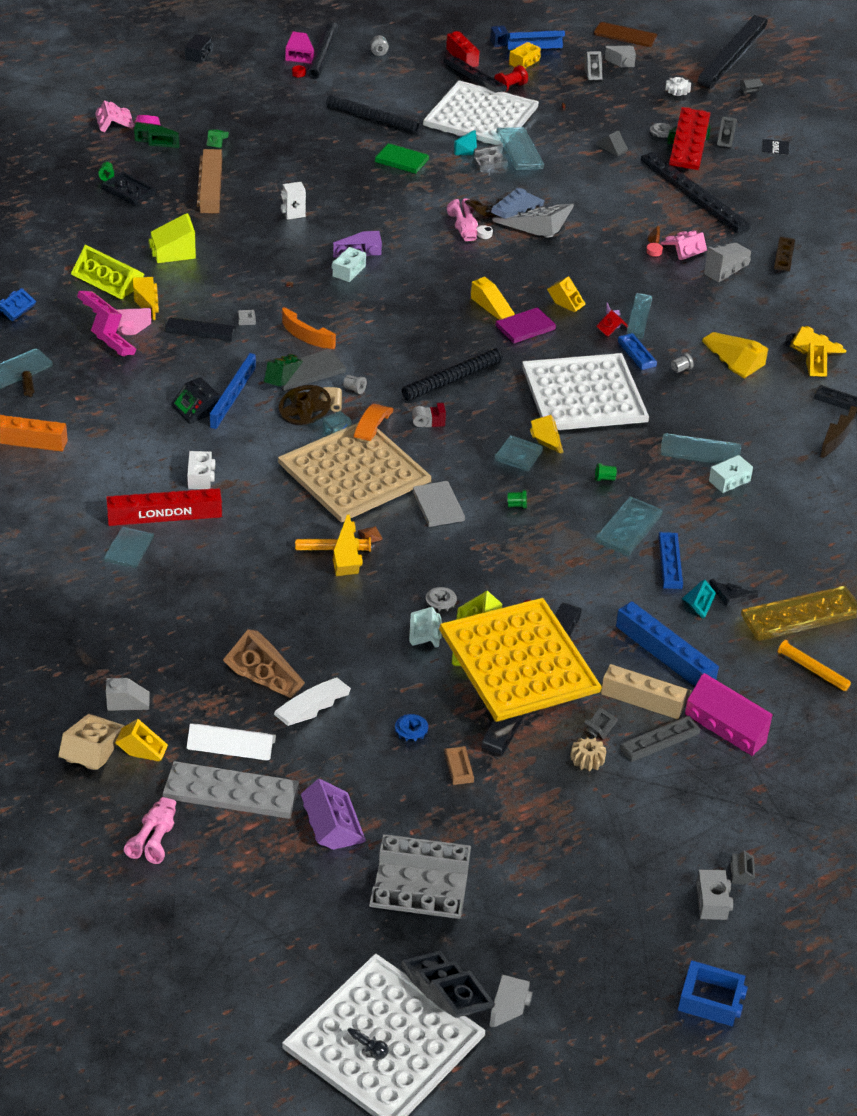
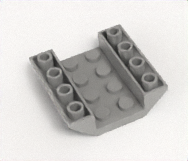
M383 834L376 883L372 889L370 907L460 919L463 910L471 846Z

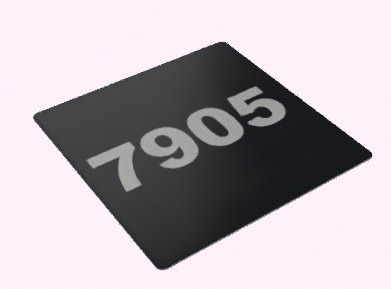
M763 139V153L789 155V142Z

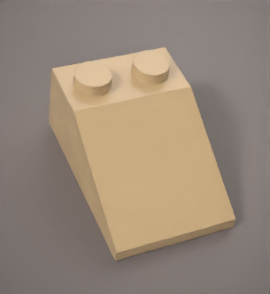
M88 714L63 733L58 757L64 758L70 763L85 765L88 769L98 770L107 762L117 746L115 741L121 728L125 725Z

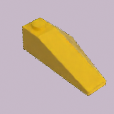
M712 332L702 339V342L712 352L720 356L719 359L722 362L725 361L728 364V368L744 379L766 364L768 348L754 340Z

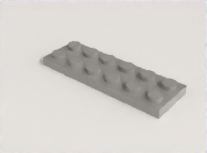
M174 761L163 791V797L175 801L290 819L299 789V781Z

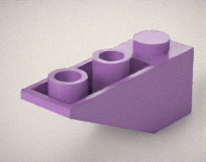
M364 231L334 242L333 257H339L349 247L365 252L366 256L381 255L382 241L380 232Z

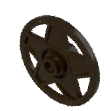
M299 386L288 391L282 397L279 403V412L281 417L288 423L295 425L311 424L320 420L328 413L331 407V397L327 390L320 386ZM321 393L326 396L327 401L319 399ZM289 399L291 404L283 408L284 403ZM322 411L312 418L313 412ZM299 415L300 420L292 419L289 416Z

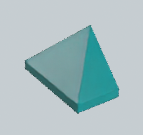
M475 130L454 141L455 155H474V149L477 148Z
M704 579L682 599L703 619L707 615L716 592Z

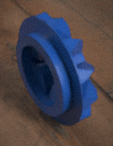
M407 714L401 716L396 721L395 732L398 733L399 738L404 737L406 741L413 739L416 742L417 738L423 739L424 735L428 733V723L419 715ZM409 725H411V727H412L413 729H415V730H414V731H411V730L408 728Z

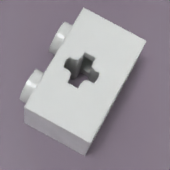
M302 182L283 184V191H281V198L283 200V204H281L282 214H285L287 220L306 217V190Z

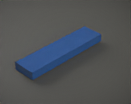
M659 532L658 540L663 588L682 589L683 578L678 533Z

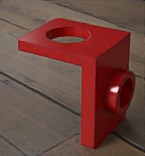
M613 310L597 325L607 337L621 323L626 328L629 326Z

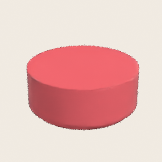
M650 243L647 245L646 252L650 256L657 257L662 254L663 247L658 243Z

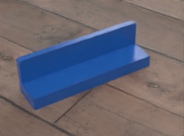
M565 30L507 33L508 50H514L526 42L536 45L541 49L562 48V36H565Z

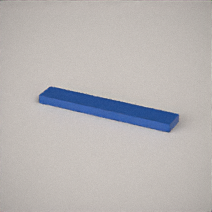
M249 353L211 411L210 428H218L255 371V354Z

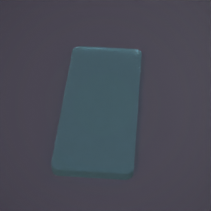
M33 349L0 363V389L22 380L21 374L24 371H30L33 375L52 367V361L39 349Z
M668 433L663 435L661 447L662 456L715 464L722 463L741 453V445L737 443Z

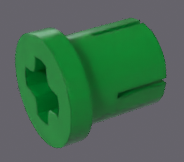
M104 162L99 169V177L103 181L114 177L113 165L110 162Z
M597 463L595 480L615 481L616 466H605L602 463Z
M527 491L509 492L508 507H523V509H527Z

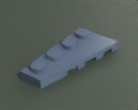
M517 188L493 206L491 213L506 219L517 215L518 212H526L528 208L532 210L536 206L541 207L545 200L527 193L524 189Z

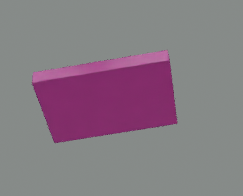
M538 307L496 321V327L513 343L556 329V324Z

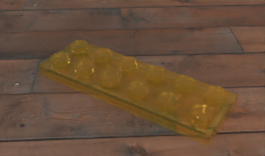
M842 586L742 609L741 616L756 639L761 641L857 618V601L848 588Z

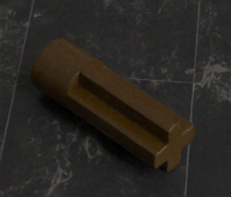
M24 371L21 374L24 395L32 397L33 393H35L32 373Z

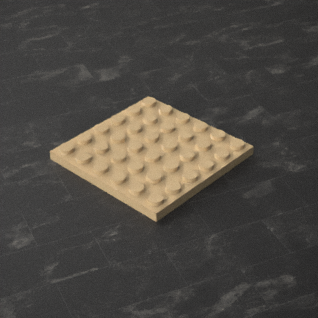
M358 423L278 457V463L341 523L345 521L346 516L349 514L350 518H353L412 491L415 486L431 482V475L378 428L376 435L371 441L355 438L354 433Z

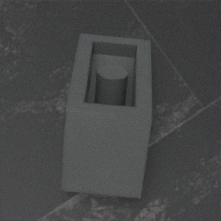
M722 116L717 146L732 148L737 124L736 118Z

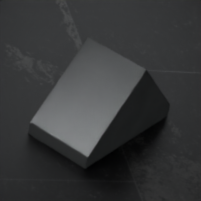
M619 130L596 142V145L617 157L628 152V148Z

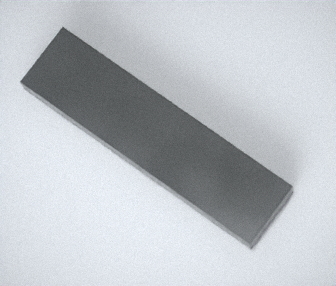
M687 716L621 743L620 750L630 762H634L700 734V728L690 716Z

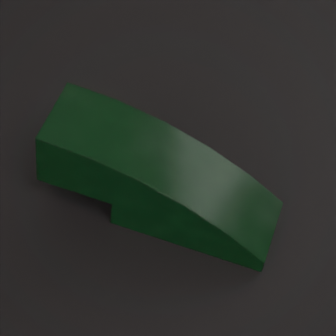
M136 122L134 127L135 141L149 142V146L179 148V133L162 126Z

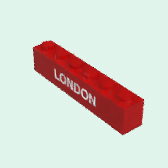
M220 488L106 497L109 526L222 517Z

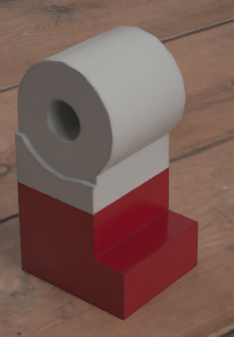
M437 403V407L425 408L417 406L411 412L413 423L417 427L445 426L446 410L444 403Z

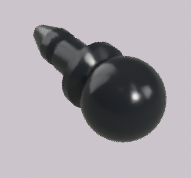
M347 1029L353 1039L366 1046L364 1051H370V1055L374 1059L381 1060L388 1055L389 1048L386 1042L376 1040L375 1036L370 1039L357 1029Z

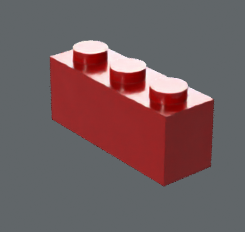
M460 31L447 34L446 49L453 56L471 66H478L479 50Z

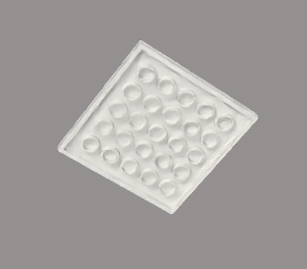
M458 81L423 120V125L432 129L442 130L443 132L454 133L458 136H464L475 130L476 140L494 145L501 144L503 147H506L538 108L539 102L504 92L495 93L486 87Z
M622 353L522 361V368L540 417L552 415L558 430L643 423L649 420V415Z
M375 954L282 1042V1048L371 1115L408 1116L485 1036V1029L466 1016L454 1018L440 1009L412 983L406 974ZM347 1029H357L370 1039L375 1036L376 1040L386 1042L389 1048L388 1055L381 1060L374 1059L370 1055V1051H364L366 1046L353 1039Z

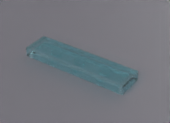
M636 293L627 334L633 333L638 338L644 337L652 302L651 295Z

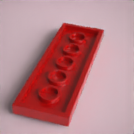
M681 107L669 165L699 170L711 112Z

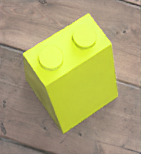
M184 214L151 231V238L148 239L149 248H151L152 256L156 258L157 263L196 259L195 230L189 214Z

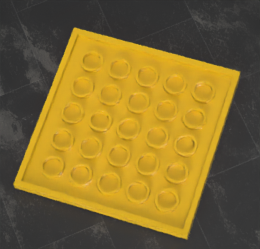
M544 598L440 624L439 630L496 722L600 693L602 686Z

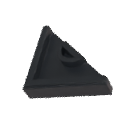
M713 578L709 581V585L727 607L758 598L759 592L757 590L748 591L742 589V586L718 583Z

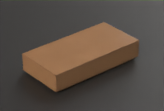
M466 747L445 749L444 754L452 784L474 783V775Z

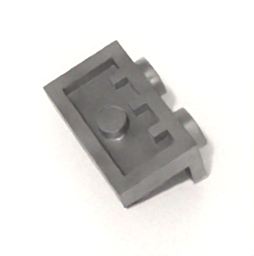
M501 144L474 149L473 162L479 171L508 166V160L502 154L503 146Z

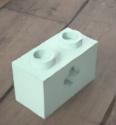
M738 455L712 466L709 482L724 493L751 481L753 466Z

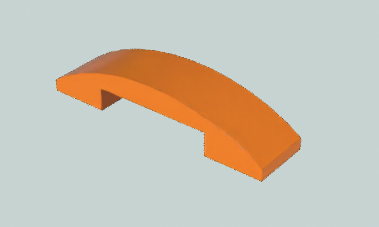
M285 307L282 308V323L293 336L317 347L336 348L335 333L323 327L317 330L298 320L297 313Z
M379 404L370 405L361 417L354 437L371 441L377 433V427L384 418H389L393 408Z

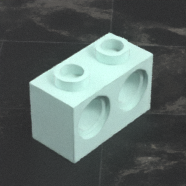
M351 247L342 252L332 263L333 277L350 282L366 267V253Z

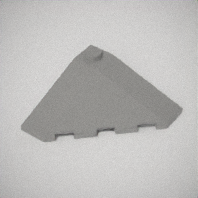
M557 204L547 207V209L546 207L535 208L523 213L518 212L517 215L506 219L496 216L493 218V222L535 235H544L545 238L553 237V234L559 232L574 204Z

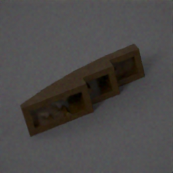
M851 406L848 416L841 414L838 424L830 423L823 442L821 458L833 452L850 433L856 419L857 407Z

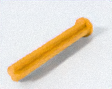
M371 537L369 539H358L359 549L357 550H369L371 552ZM296 539L295 549L334 550L338 539Z
M784 640L779 646L778 654H784L843 691L848 690L850 687V680L790 645L787 640Z

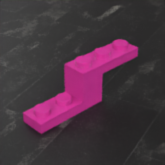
M79 291L77 297L83 301V304L91 307L93 312L97 313L91 329L97 335L96 337L106 342L108 347L116 350L118 355H135L136 348L116 333L122 314L93 291Z

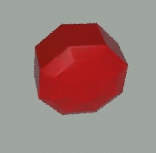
M295 65L292 68V75L297 78L304 77L306 75L305 67Z

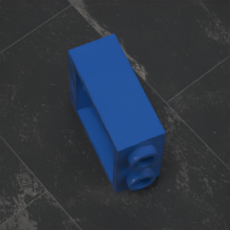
M691 960L678 1011L733 1026L735 1017L740 1019L743 1008L739 1001L740 999L745 1000L748 989V986L744 985L746 976ZM696 980L736 991L732 1006L692 995Z

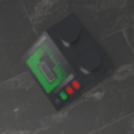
M199 377L184 384L171 402V406L191 424L209 417L220 399V395L202 377Z

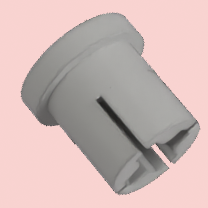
M684 353L681 357L671 361V368L675 373L685 369L690 370L694 366L693 360L688 353Z
M347 375L343 385L346 389L362 394L366 388L367 381L365 377Z

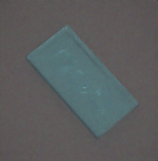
M525 127L497 128L496 133L516 170L544 169L545 164Z
M630 496L596 536L595 542L629 556L662 516L663 510Z

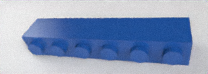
M631 601L618 609L616 627L694 687L704 673L715 680L717 679L719 669L717 664L637 604Z

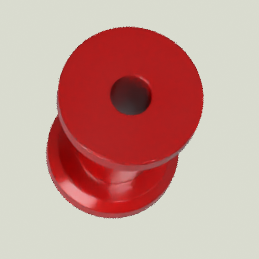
M517 65L513 68L512 73L507 75L498 73L494 76V79L507 86L506 91H503L505 93L509 90V86L513 84L525 85L528 82V73L523 66Z

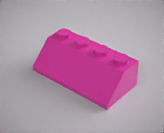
M705 673L701 676L688 698L685 715L690 716L692 720L700 723L708 730L721 736L751 756L767 742L773 715Z

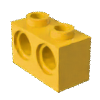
M529 42L524 43L510 51L509 65L529 67L540 60L541 48Z

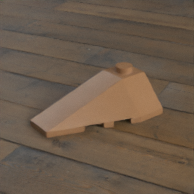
M247 630L223 659L237 674L269 687L289 698H293L305 684L274 646L255 630Z

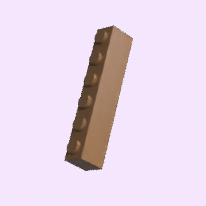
M203 149V155H200L197 207H200V213H219L222 150Z

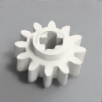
M675 77L666 81L665 90H668V93L676 96L690 93L691 83L688 80Z

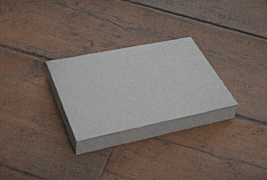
M448 481L413 487L412 492L429 527L465 521V515Z

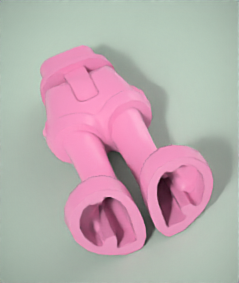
M459 199L451 201L447 205L446 211L449 216H456L455 227L460 232L461 237L465 241L476 240L478 224L477 220L472 216L475 210L465 203V200L469 199H463L461 205Z
M161 797L159 802L154 803L149 812L142 818V829L136 836L130 838L124 846V852L128 857L138 859L143 851H145V857L150 863L160 864L163 861L165 852L161 846V839L174 825L175 800ZM151 830H155L152 837L149 839L145 846V841L149 833L151 832Z

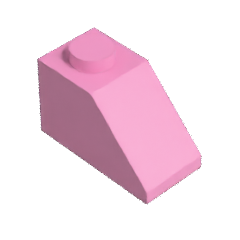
M151 308L117 310L122 314L118 326L119 336L136 335L151 325Z

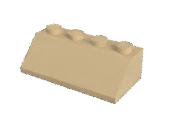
M610 664L603 678L601 694L679 719L691 694V690Z

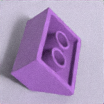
M318 778L301 793L304 802L303 806L308 813L309 823L313 827L318 844L331 849H338L361 844L366 841L348 792Z

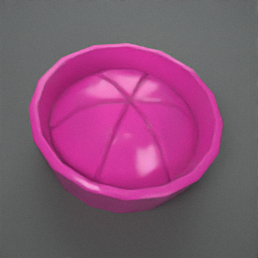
M137 115L134 122L135 124L136 122L161 126L159 117Z

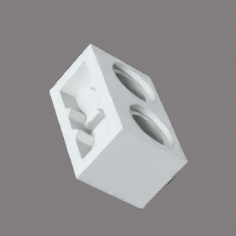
M189 452L188 489L211 488V482L215 480V472L212 471L215 470V459H212V452Z

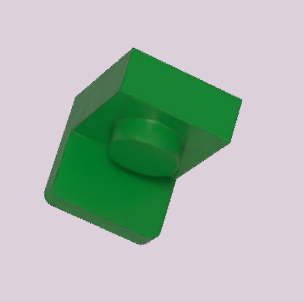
M216 129L208 130L207 145L221 148L222 141L228 138L229 132Z

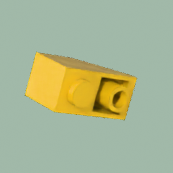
M569 276L554 283L547 289L556 304L572 312L578 311L585 305L584 300Z

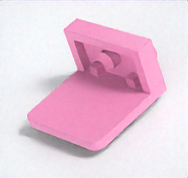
M104 101L101 107H98L96 110L99 129L103 132L107 130L112 121L130 129L134 127L130 111L126 108L118 107L113 102Z
M696 230L677 233L678 236L665 237V240L661 242V245H675L679 260H684L707 251L703 232L696 233Z

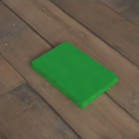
M389 143L375 157V162L414 174L429 160L428 154Z

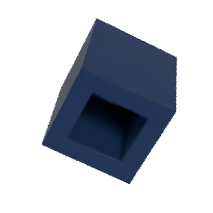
M505 26L491 27L490 40L494 47L508 46V31Z

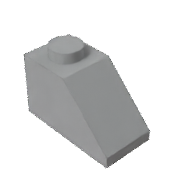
M634 46L605 47L604 59L620 67L635 66L636 53Z
M601 51L587 52L584 56L587 79L603 80Z
M107 678V711L149 710L150 692L129 678Z
M502 975L494 1001L495 1006L491 1011V1027H496L522 1015L525 1005L530 1006L533 992L529 991V981Z

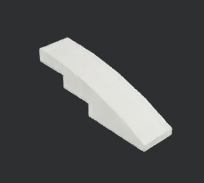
M338 678L328 680L294 697L278 708L274 715L288 726L315 718L319 710L333 706L335 699L349 695L351 688Z

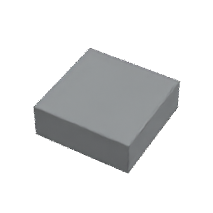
M238 310L239 325H256L255 311Z

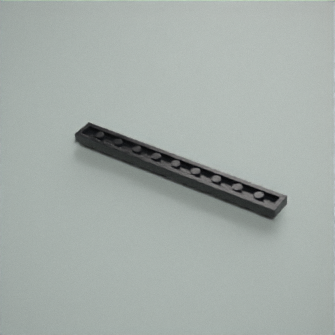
M650 152L641 156V161L736 233L750 229L749 222L675 167L669 165L668 162L656 153Z

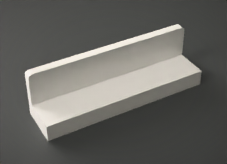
M192 723L189 727L187 749L270 760L272 744L275 743L276 735Z

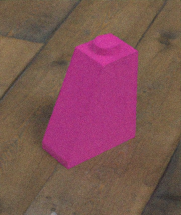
M292 32L286 46V61L311 64L314 57V49L307 33Z

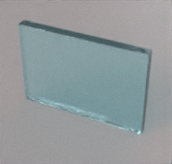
M122 527L105 555L104 561L137 568L154 538V534Z

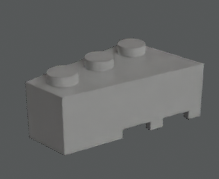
M738 243L725 244L723 247L718 245L716 248L708 247L704 274L717 282L728 278L750 263L751 250Z

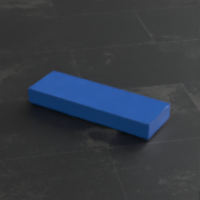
M633 333L618 337L617 342L641 370L657 366V361Z

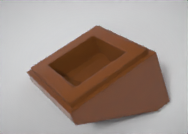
M657 226L648 235L650 243L659 244L660 226Z
M376 526L358 530L361 539H369L371 537V543L382 540Z

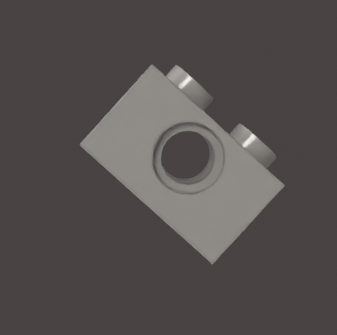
M699 870L696 887L700 919L727 920L729 911L733 910V898L729 897L731 882L726 877V870Z

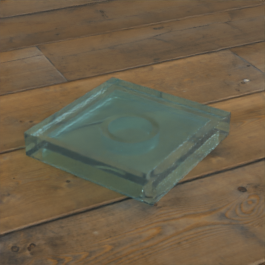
M510 435L496 454L495 460L529 471L542 453L543 446Z

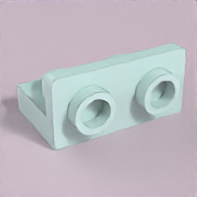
M433 607L411 613L409 641L412 646L431 641L435 648L439 647V641L442 638L439 627L442 624V619Z

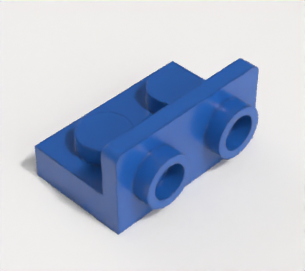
M21 288L17 292L13 291L6 300L2 299L0 301V314L3 312L13 322L35 306L37 301Z

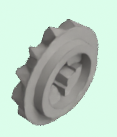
M657 123L651 126L650 133L658 138H668V131L673 127L666 123Z
M436 587L427 592L426 603L428 606L438 609L439 612L442 609L448 611L449 608H454L455 603H457V596L448 588Z

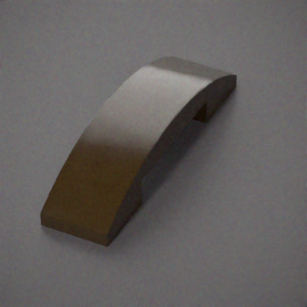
M497 198L495 204L484 205L477 199L465 200V203L483 216L496 217L498 215L491 213L492 208L504 198Z
M779 238L774 265L775 270L790 272L795 239Z

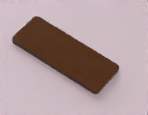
M600 22L594 31L596 36L646 47H652L658 36L656 33Z

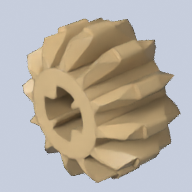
M586 736L585 739L578 738L577 742H573L570 757L574 766H580L581 770L586 768L590 772L592 768L598 770L600 766H603L606 748L603 747V742L596 741V737L589 739Z

